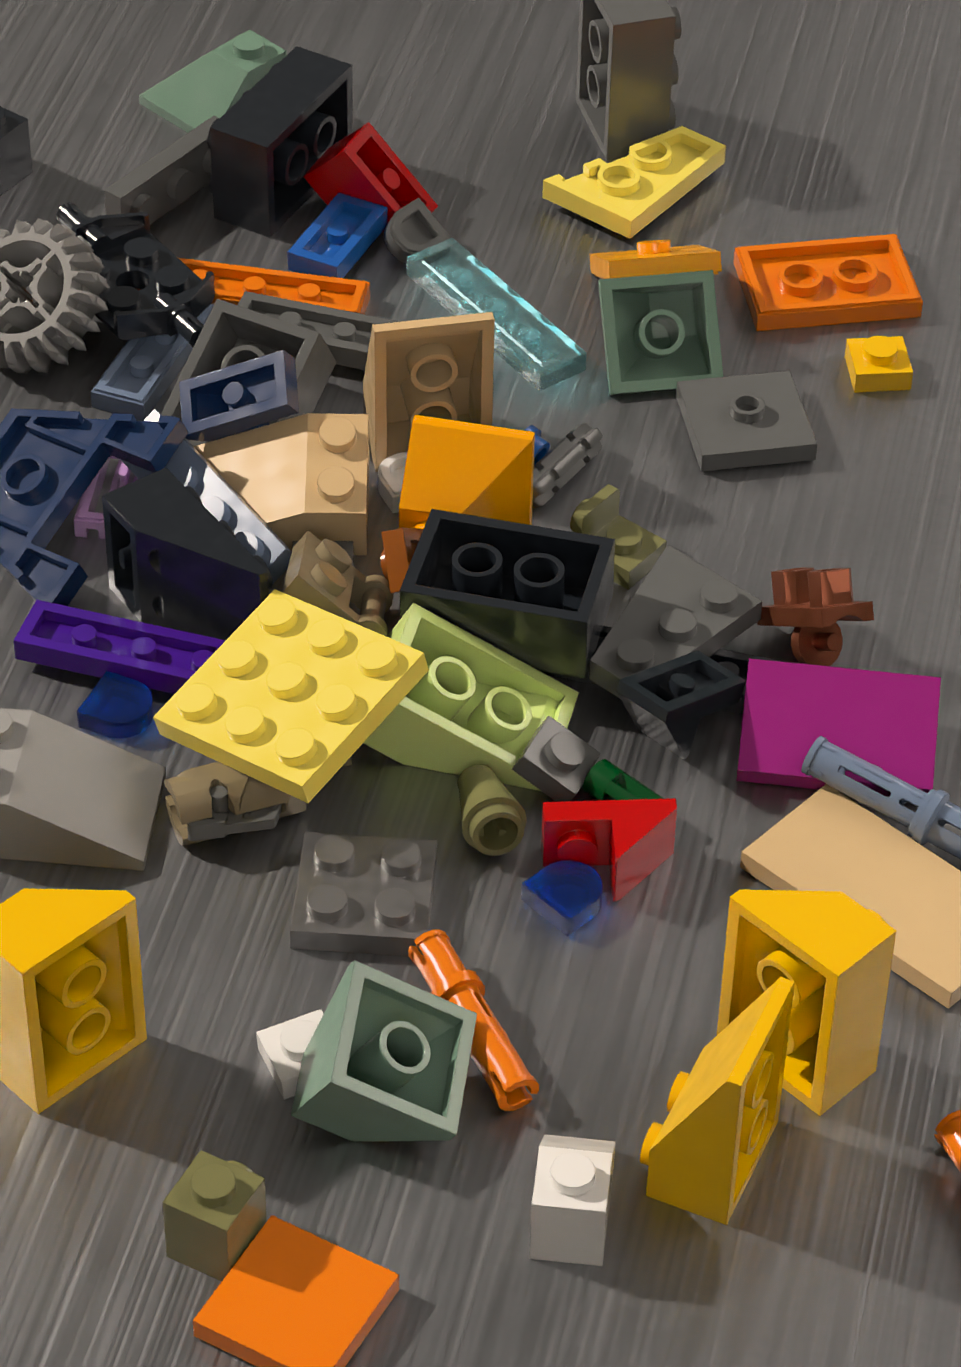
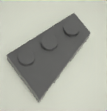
M667 545L591 658L589 679L620 698L616 689L619 680L697 650L710 657L761 620L762 600L672 546Z

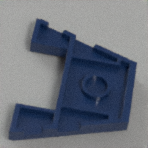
M11 408L0 423V565L35 601L41 600L68 606L88 578V575L79 563L45 548L110 456H114L153 473L163 469L189 433L181 419L175 416L160 415L158 422L137 421L133 414L113 413L109 419L84 418L78 411Z

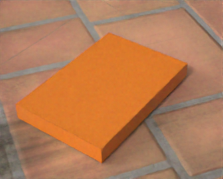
M897 234L735 248L734 266L756 331L921 317L923 300Z

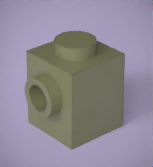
M200 1150L162 1202L166 1257L222 1281L267 1222L265 1178L255 1174L249 1167L240 1162L225 1161Z

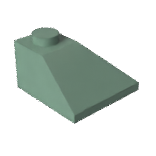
M248 30L139 95V102L142 106L189 133L212 116L222 117L240 100L247 90L255 86L270 71L274 64L279 63L287 55V50L252 30Z
M713 270L598 280L609 395L677 390V381L724 377Z
M354 960L347 967L303 1054L291 1116L353 1142L451 1140L457 1135L477 1013Z

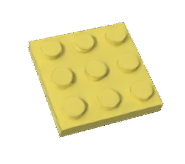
M274 589L153 716L160 735L309 803L424 677L429 668L424 652Z

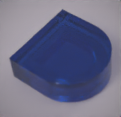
M106 671L77 710L78 727L110 738L123 739L136 736L144 732L152 723V694L143 683Z
M570 860L559 861L546 866L521 884V900L562 933L569 936L599 913L602 906L603 883L600 875L587 864Z

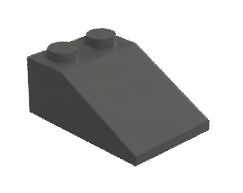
M217 299L161 414L181 419L180 381L281 350L286 351L295 358L299 413L271 421L269 424L313 413L337 362L320 332ZM188 440L192 446H197L200 444L210 442Z

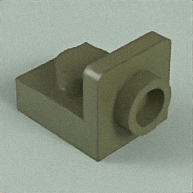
M608 484L592 498L584 499L579 503L572 514L570 528L572 532L615 539L614 582L629 590L651 571L665 550L667 541L620 516V490Z

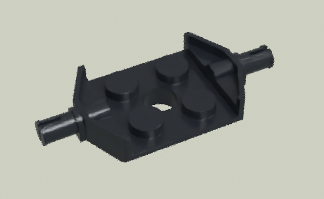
M67 202L68 208L65 204L61 205L56 213L57 221L76 233L75 236H81L88 241L94 250L93 253L101 259L105 267L100 275L106 279V283L110 288L98 297L105 301L108 310L94 315L113 334L123 340L168 334L171 337L179 333L189 342L190 346L194 347L204 327L197 317L213 302L215 297L214 273L212 271L206 272V277L201 280L150 233V221L147 212L100 215L92 218L87 217L73 202Z

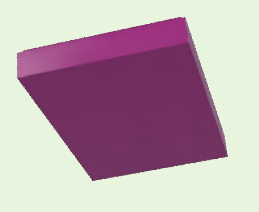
M749 658L736 781L811 789L822 788L826 783L811 775L808 776L802 773L801 769L812 744L819 736H823L830 743L851 752L871 764L879 766L886 772L928 793L933 789L941 677ZM850 771L845 772L846 776L883 796L891 795L890 792Z

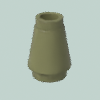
M486 765L468 767L460 774L457 781L463 836L470 846L483 854L497 856L508 853L518 846L524 836L527 821L525 810L490 767Z

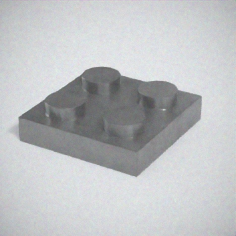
M305 832L290 926V949L408 956L409 947L417 946L414 940L424 932L429 931L437 863V840Z

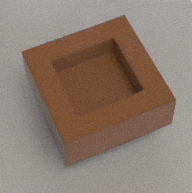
M402 527L381 532L384 547L381 552V568L385 578L389 581L390 593L400 594V588L423 529Z

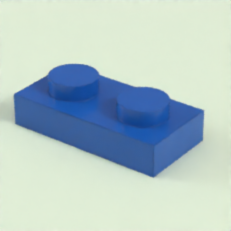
M338 192L287 252L288 270L297 273L344 278L387 226L388 207Z

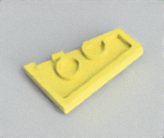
M680 126L629 146L628 156L608 164L601 158L583 164L582 174L567 180L560 174L544 179L542 198L631 239L725 163L726 145L684 126Z

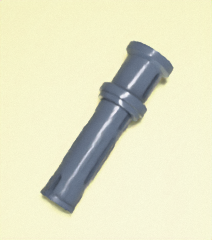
M819 736L815 740L804 759L801 769L802 773L821 780L832 788L855 799L857 802L909 828L908 836L912 837L920 845L923 846L929 842L961 860V836L944 828L945 824H950L961 830V807L950 802L949 793L942 789H931L926 793L886 772L879 766L871 764L851 752L830 743L823 736ZM850 771L890 792L891 795L885 797L846 776L845 772ZM911 803L918 808L914 812L906 808L905 804Z

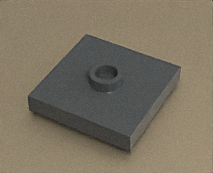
M790 370L677 381L676 399L701 472L816 460L817 442Z

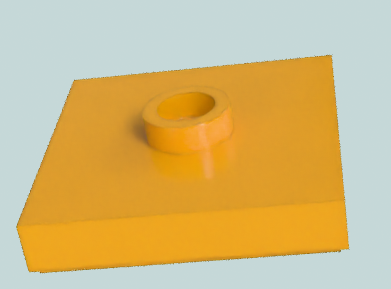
M670 240L637 242V250L590 254V269L594 276L601 279L713 270V275H716L722 271L721 251L701 245L671 247Z

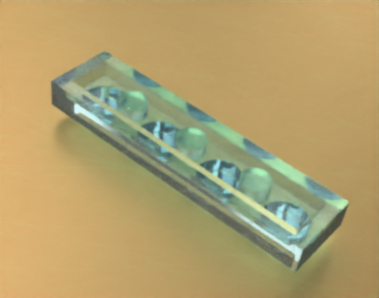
M450 238L407 257V275L453 316L493 312L495 319L494 352L537 390H544L586 371V352L455 239Z

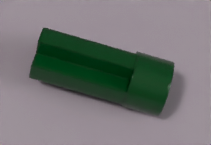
M607 759L598 761L590 769L583 783L584 792L597 801L664 799Z

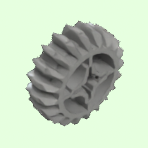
M37 218L33 226L26 221L16 220L12 234L6 229H0V368H11L17 373H24L26 375L31 368L38 372L48 373L52 360L58 364L68 365V350L72 347L76 350L86 351L84 341L81 338L87 330L89 332H100L98 324L93 321V317L96 313L108 310L105 301L98 297L110 288L106 283V279L100 275L105 267L101 259L93 253L94 250L91 248V244L83 237L75 236L76 233L66 225L57 223L54 226L48 220ZM26 286L29 287L32 295L26 290ZM33 298L38 302V307L32 301Z

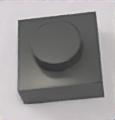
M548 716L537 728L512 770L554 801H571L601 753L551 716Z

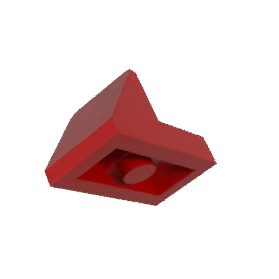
M676 798L543 802L541 834L543 867L609 865L613 902L621 900L674 854L677 816Z

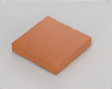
M271 1215L193 1319L194 1337L256 1367H346L399 1291V1274Z

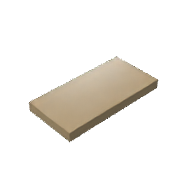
M827 784L741 852L740 868L773 890L842 891L864 908L878 913L889 926L896 930L891 970L948 1009L961 999V871Z

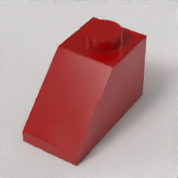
M370 122L329 147L303 176L327 205L339 192L388 207V223L399 209L417 198L421 199L431 213L438 207L436 202Z

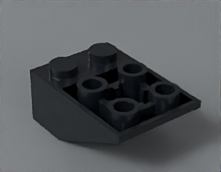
M167 468L102 495L109 588L140 622L227 640L269 596V590L272 588L273 582L271 573L264 560L258 555L252 556L236 539L228 523L224 520L218 521L203 506L197 492L190 486L185 487Z

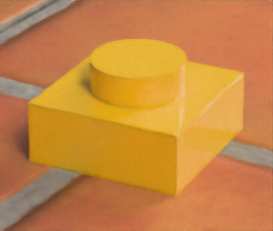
M872 336L869 338L846 339L845 360L854 393L911 390L913 370L903 336Z

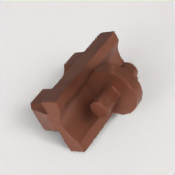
M799 567L771 571L774 604L762 606L761 620L757 622V625L794 627L791 636V647L797 661L800 664L831 666L838 659L843 645L841 629L836 622L874 620L873 601H854L851 568L814 570V567Z

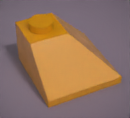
M415 415L411 427L399 503V528L424 529L431 509L532 525L535 432Z

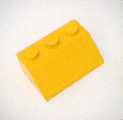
M24 888L0 904V1081L37 1114H40L147 1040L136 898L126 890Z
M738 890L730 896L717 1035L780 977L795 981L782 1088L821 1116L876 1071L896 930L889 926L878 913L864 908L842 891Z

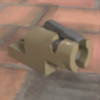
M352 756L342 767L352 765ZM219 761L190 768L181 772L178 776L164 780L167 791L171 794L165 796L170 821L181 846L210 839L225 838L228 834L273 829L276 827L279 818L306 811V802L228 767Z

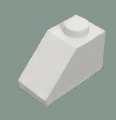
M544 1135L539 1145L531 1205L529 1259L603 1266L616 1150L615 1141Z

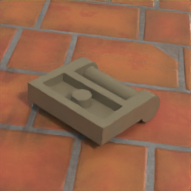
M307 531L292 548L282 592L387 637L388 627L384 621V615L390 609L394 593H390L389 581L382 575L374 574L366 577L351 565L352 560L340 545L327 538L321 541L311 532ZM350 602L360 609L359 615L349 608Z

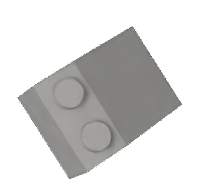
M0 708V859L145 871L163 793L164 780L166 779V767L33 710Z

